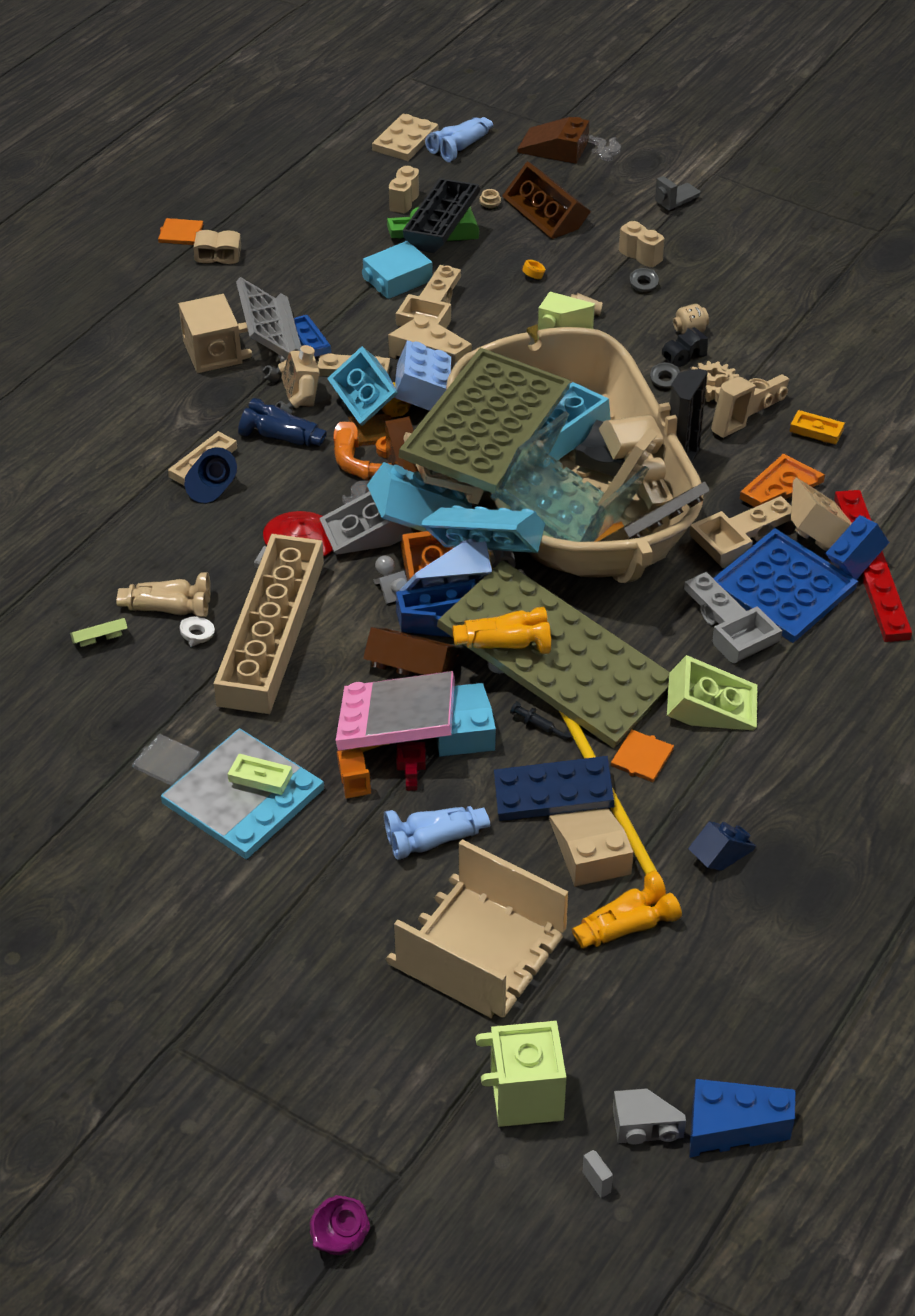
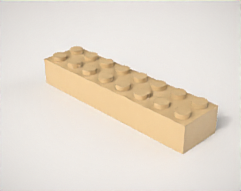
M271 534L214 681L216 706L265 714L271 713L324 564L322 540Z

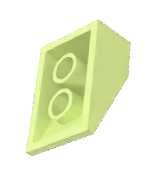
M686 655L669 673L667 716L691 726L754 731L757 728V684Z

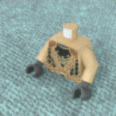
M308 345L301 346L300 351L289 352L287 360L278 364V368L275 369L267 365L263 369V373L267 374L264 378L273 383L280 379L282 373L281 378L289 403L285 404L279 401L275 406L289 414H292L294 407L297 409L299 406H314L319 368L314 357L315 350Z

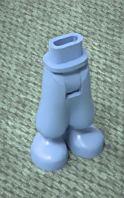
M485 117L472 118L459 125L444 127L441 131H435L426 136V147L432 154L440 151L442 158L447 162H451L456 159L457 150L465 149L486 135L489 129L493 128V122Z
M468 806L466 810L464 807H455L436 811L416 812L411 814L406 822H402L398 814L393 810L384 812L387 837L397 860L406 858L411 852H425L443 843L476 835L479 833V829L490 827V820L485 808L473 810L471 806Z

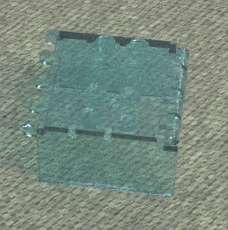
M565 411L517 448L505 472L503 483L495 494H491L490 498L494 501L499 498L509 505L512 511H522V509L535 511L545 522L544 531L553 536V538L575 542H594L620 519L623 511L630 505L649 468L644 466L598 506L597 504L604 495V492L588 481L583 483L582 477L568 467L563 469V464L549 455L569 416V413Z

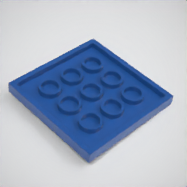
M776 528L713 578L746 611L758 606L782 630L781 636L792 643L798 640L853 592L858 584L856 579Z

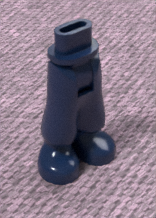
M253 398L249 403V408L244 409L238 426V434L240 436L248 437L254 428H257L259 434L264 437L299 445L305 443L306 446L311 444L321 446L327 436V431L318 428V424L295 417L275 405H265L261 399Z

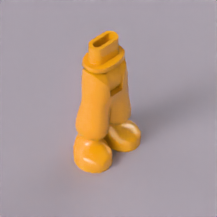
M536 607L531 612L514 611L492 618L466 620L464 625L452 626L455 645L466 644L467 648H471L473 644L474 648L522 649L534 641L540 653L550 654L551 632L549 622H547L545 607Z
M653 870L644 877L643 891L630 889L624 892L612 902L583 918L582 924L573 927L571 930L581 948L584 949L592 944L598 947L601 945V942H610L630 933L651 929L659 921H677L682 917V910L677 898L672 893L666 894L663 879L657 871Z

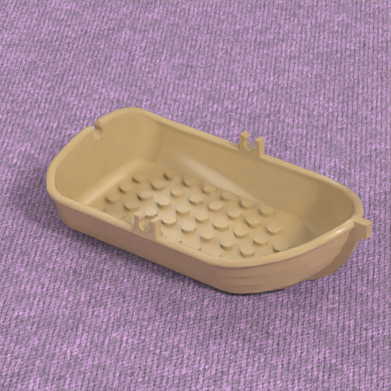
M579 327L548 328L537 331L539 340L533 345H528L530 337L525 332L498 339L481 346L483 349L569 379L571 383L574 382L609 398L611 420L651 415L655 419L664 438L663 444L657 453L652 454L653 458H661L665 463L666 475L664 481L672 497L675 498L701 484L699 475L676 436L677 416H670L671 407L669 402L658 404L630 353L609 334L596 329ZM479 348L465 354L455 364L448 376L446 390ZM575 449L545 470L525 462L521 456L495 494L491 493L498 509L507 508L512 511L530 509L535 511L545 522L538 553L527 552L532 559L546 567L580 577L612 576L613 579L620 583L636 581L641 577L647 566L665 558L671 548L687 531V528L695 521L703 504L702 501L691 508L686 504L681 507L684 511L683 513L669 520L668 516L662 518L661 520L664 524L650 532L648 528L641 531L643 536L640 538L582 542L579 536L581 532L621 521L625 526L653 509H648L634 478L616 505L611 503L606 510L598 506V502L614 477L575 465Z

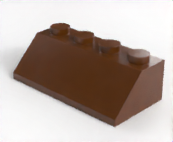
M528 161L502 195L503 198L552 239L578 230L591 213L587 207Z

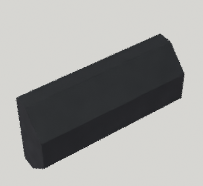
M440 178L402 230L404 238L419 251L435 253L444 245L480 193L479 184Z
M699 368L678 373L671 384L670 416H677L676 436L691 462L700 449L708 375L707 370Z

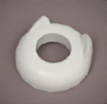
M189 617L182 620L180 624V633L185 640L189 641L190 647L209 641L213 637L215 630L214 625L202 617ZM200 630L203 634L194 635L190 631Z

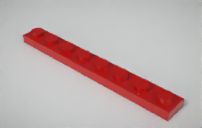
M860 490L835 492L834 500L852 523L859 515L871 520ZM881 551L861 574L884 642L911 640L912 630L883 551Z

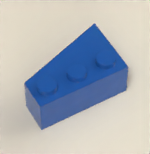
M475 579L397 591L396 613L401 632L452 637L437 627L438 619L476 585Z
M696 1079L692 1104L689 1158L699 1156L700 1152L710 1150L729 1151L730 1147L749 1144L751 1147L790 1140L795 1120V1090Z

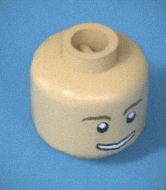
M698 304L679 308L676 312V317L673 318L674 328L676 331H680L681 334H684L687 328L691 329L693 327L703 333L706 326L709 325L706 309Z

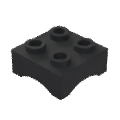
M596 420L587 438L575 449V465L615 477L625 459L612 458L599 430L603 422Z

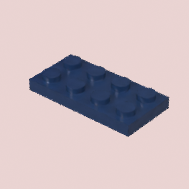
M608 756L494 769L499 821L615 807Z

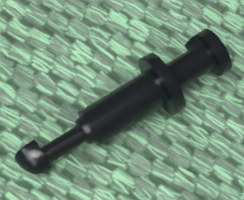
M518 701L513 704L510 713L512 715L516 713L525 718V725L531 723L547 733L554 732L564 740L570 739L571 733L569 731L564 733L555 728L554 723L536 714L537 710L535 708H531L528 711L521 707Z

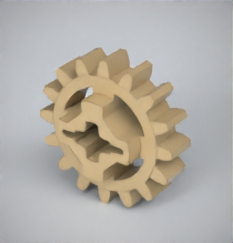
M707 361V365L698 363L699 369L708 371L705 394L707 402L714 399L718 402L721 385L735 377H739V374H735L734 368L728 369V364L721 366L718 361L712 364L710 361Z

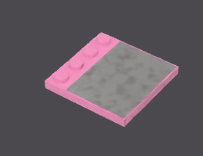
M453 671L371 683L354 682L349 686H344L336 735L337 749L345 750L451 735L455 687Z

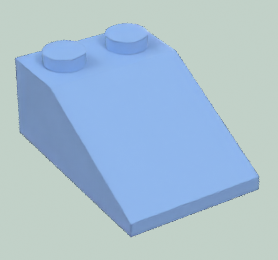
M475 539L462 541L458 546L416 572L399 591L475 579L477 584L487 574L492 572L486 541L476 542Z

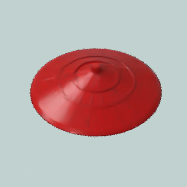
M293 511L283 513L271 519L263 530V539L266 545L271 534L322 540L323 556L333 550L319 519L322 515L313 512Z

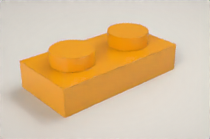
M798 410L791 422L790 432L836 445L844 430L845 423Z

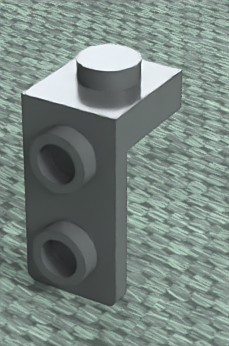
M664 176L657 178L655 201L668 210L691 201L701 194L700 190L689 183L678 186Z

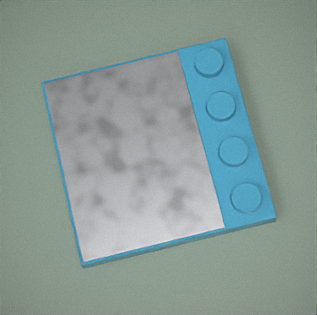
M239 728L161 795L162 804L247 860L324 790V781ZM238 754L291 766L293 775L283 794L280 795L229 782L227 774Z

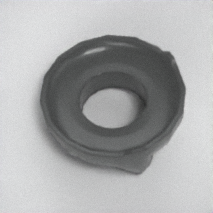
M639 268L630 274V284L639 292L653 291L659 283L658 275L654 270L648 268ZM645 279L650 283L648 285H641L638 281Z
M659 363L652 367L650 378L655 386L661 389H670L680 370L671 363ZM666 374L672 379L670 381H662L659 379V376Z

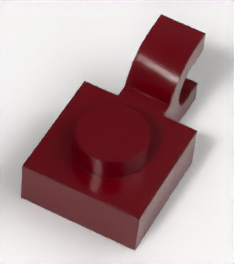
M397 742V770H405L406 790H417V770H426L425 742Z

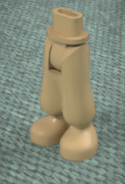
M201 572L197 576L195 585H190L188 581L183 579L138 583L136 587L134 584H130L129 588L118 589L117 606L128 607L129 610L162 611L175 615L193 613L198 617H207L208 603L210 602L209 573Z

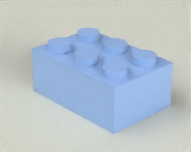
M407 340L397 363L395 388L398 394L394 398L431 410L446 391L447 379L451 372V356L442 350H433L420 342Z

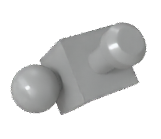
M384 555L379 557L375 563L377 572L384 575V577L374 579V583L381 585L387 604L396 601V592L407 583L404 571L392 574L395 568L394 560Z

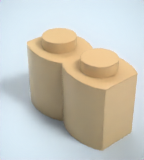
M411 166L401 167L396 173V178L389 184L390 211L405 214L411 209L412 201L416 200L419 196V170Z
M629 221L620 228L619 251L627 257L635 258L645 266L654 267L663 261L665 238L655 230H647L639 222Z
M211 230L196 232L194 242L195 261L199 263H213L217 261L223 264L239 262L241 251L240 233L235 231L217 233Z

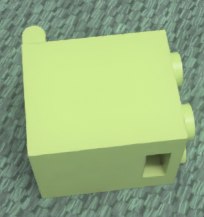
M557 1021L491 1027V1033H481L475 1037L476 1045L491 1046V1073L483 1074L481 1076V1083L483 1086H493L498 1127L564 1120L566 1072Z

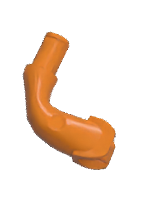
M339 422L335 427L333 438L337 464L343 471L370 481L382 464L355 459V448H359L357 427L353 422Z

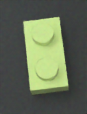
M125 618L75 631L70 633L72 642H79L82 647L96 643L95 637L106 635L107 639L121 636V630L127 629Z
M238 754L227 775L229 782L282 795L293 775L291 766Z

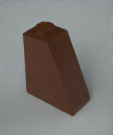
M405 417L385 421L386 457L388 463H392L393 466L399 465L411 472H419L416 464L398 457L399 449L405 443L403 439L405 433H413L414 431L410 418Z

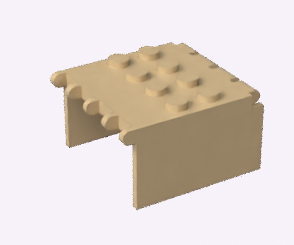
M462 839L459 842V875L452 874L449 878L450 883L455 887L448 895L442 892L437 893L434 899L440 906L432 916L421 913L418 921L424 926L420 931L400 920L394 923L396 955L390 953L386 957V961L391 966L490 1018L494 1014L504 1018L517 1001L516 997H520L532 981V975L537 974L548 959L549 954L553 952L563 938L562 933L566 930L568 891Z

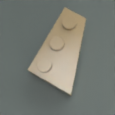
M422 314L388 334L389 357L394 359L397 356H401L407 340L420 342L427 348L446 352L451 356V370L465 354L472 351L471 343Z

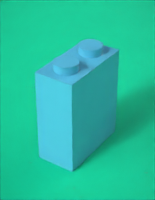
M408 241L363 258L362 275L378 292H381L387 299H390L428 283L433 276V266L431 260Z

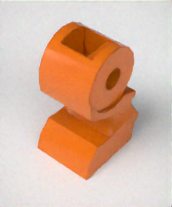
M360 748L337 751L338 767L344 786L345 798L371 794L370 773L365 767L363 751Z

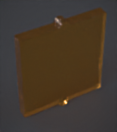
M374 415L363 426L359 424L355 417H348L349 422H353L357 427L359 446L374 445L378 439L386 436L385 421H390L391 415Z

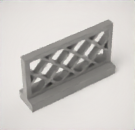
M240 277L236 284L249 336L278 353L280 363L287 360L289 352L300 351L301 348L288 297L280 293L274 298Z

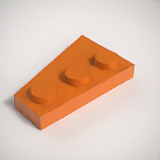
M782 454L740 492V499L754 507L780 496L787 499L792 496L793 481L796 477L809 486L814 487L824 482L825 474Z

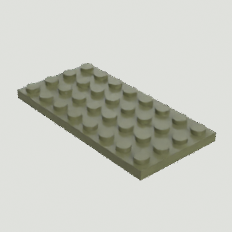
M480 347L401 446L398 457L495 494L569 390L571 380Z
M502 560L490 574H487L438 619L437 627L453 637L452 626L464 625L466 620L492 618L514 611L531 612L536 607H545L547 622H549L551 632L550 654L540 653L534 641L522 649L474 648L473 644L469 649L609 746L615 748L668 692L670 672Z

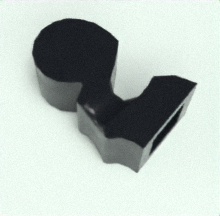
M695 327L687 328L684 334L678 335L677 340H670L664 345L661 352L662 356L677 367L685 366L689 363L693 351L701 357L707 356L708 337Z

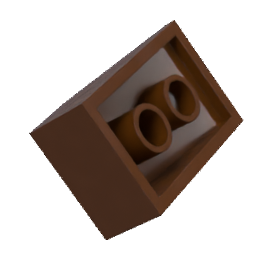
M567 117L530 127L517 148V153L577 164L589 142L590 120L580 117Z

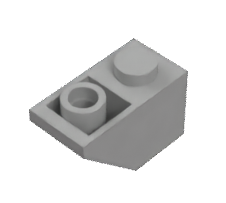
M648 1089L614 1091L613 1114L618 1143L640 1144L644 1141L653 1140L670 1142L678 1138H684L685 1114Z

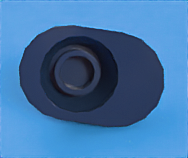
M214 447L206 450L185 476L184 486L186 493L191 499L200 503H208L217 499L224 492L237 473V463L232 453L224 448Z

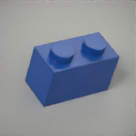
M859 515L830 547L826 555L835 567L857 580L889 544V541L877 523Z

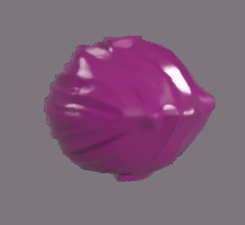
M335 1195L327 1198L314 1209L310 1220V1234L313 1246L317 1250L333 1255H343L350 1251L354 1252L362 1245L370 1229L365 1205L360 1200L346 1196Z

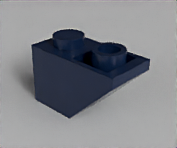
M709 821L688 849L706 867L722 871L751 853L757 846L749 840L751 835L738 825L732 827L725 822L719 824Z

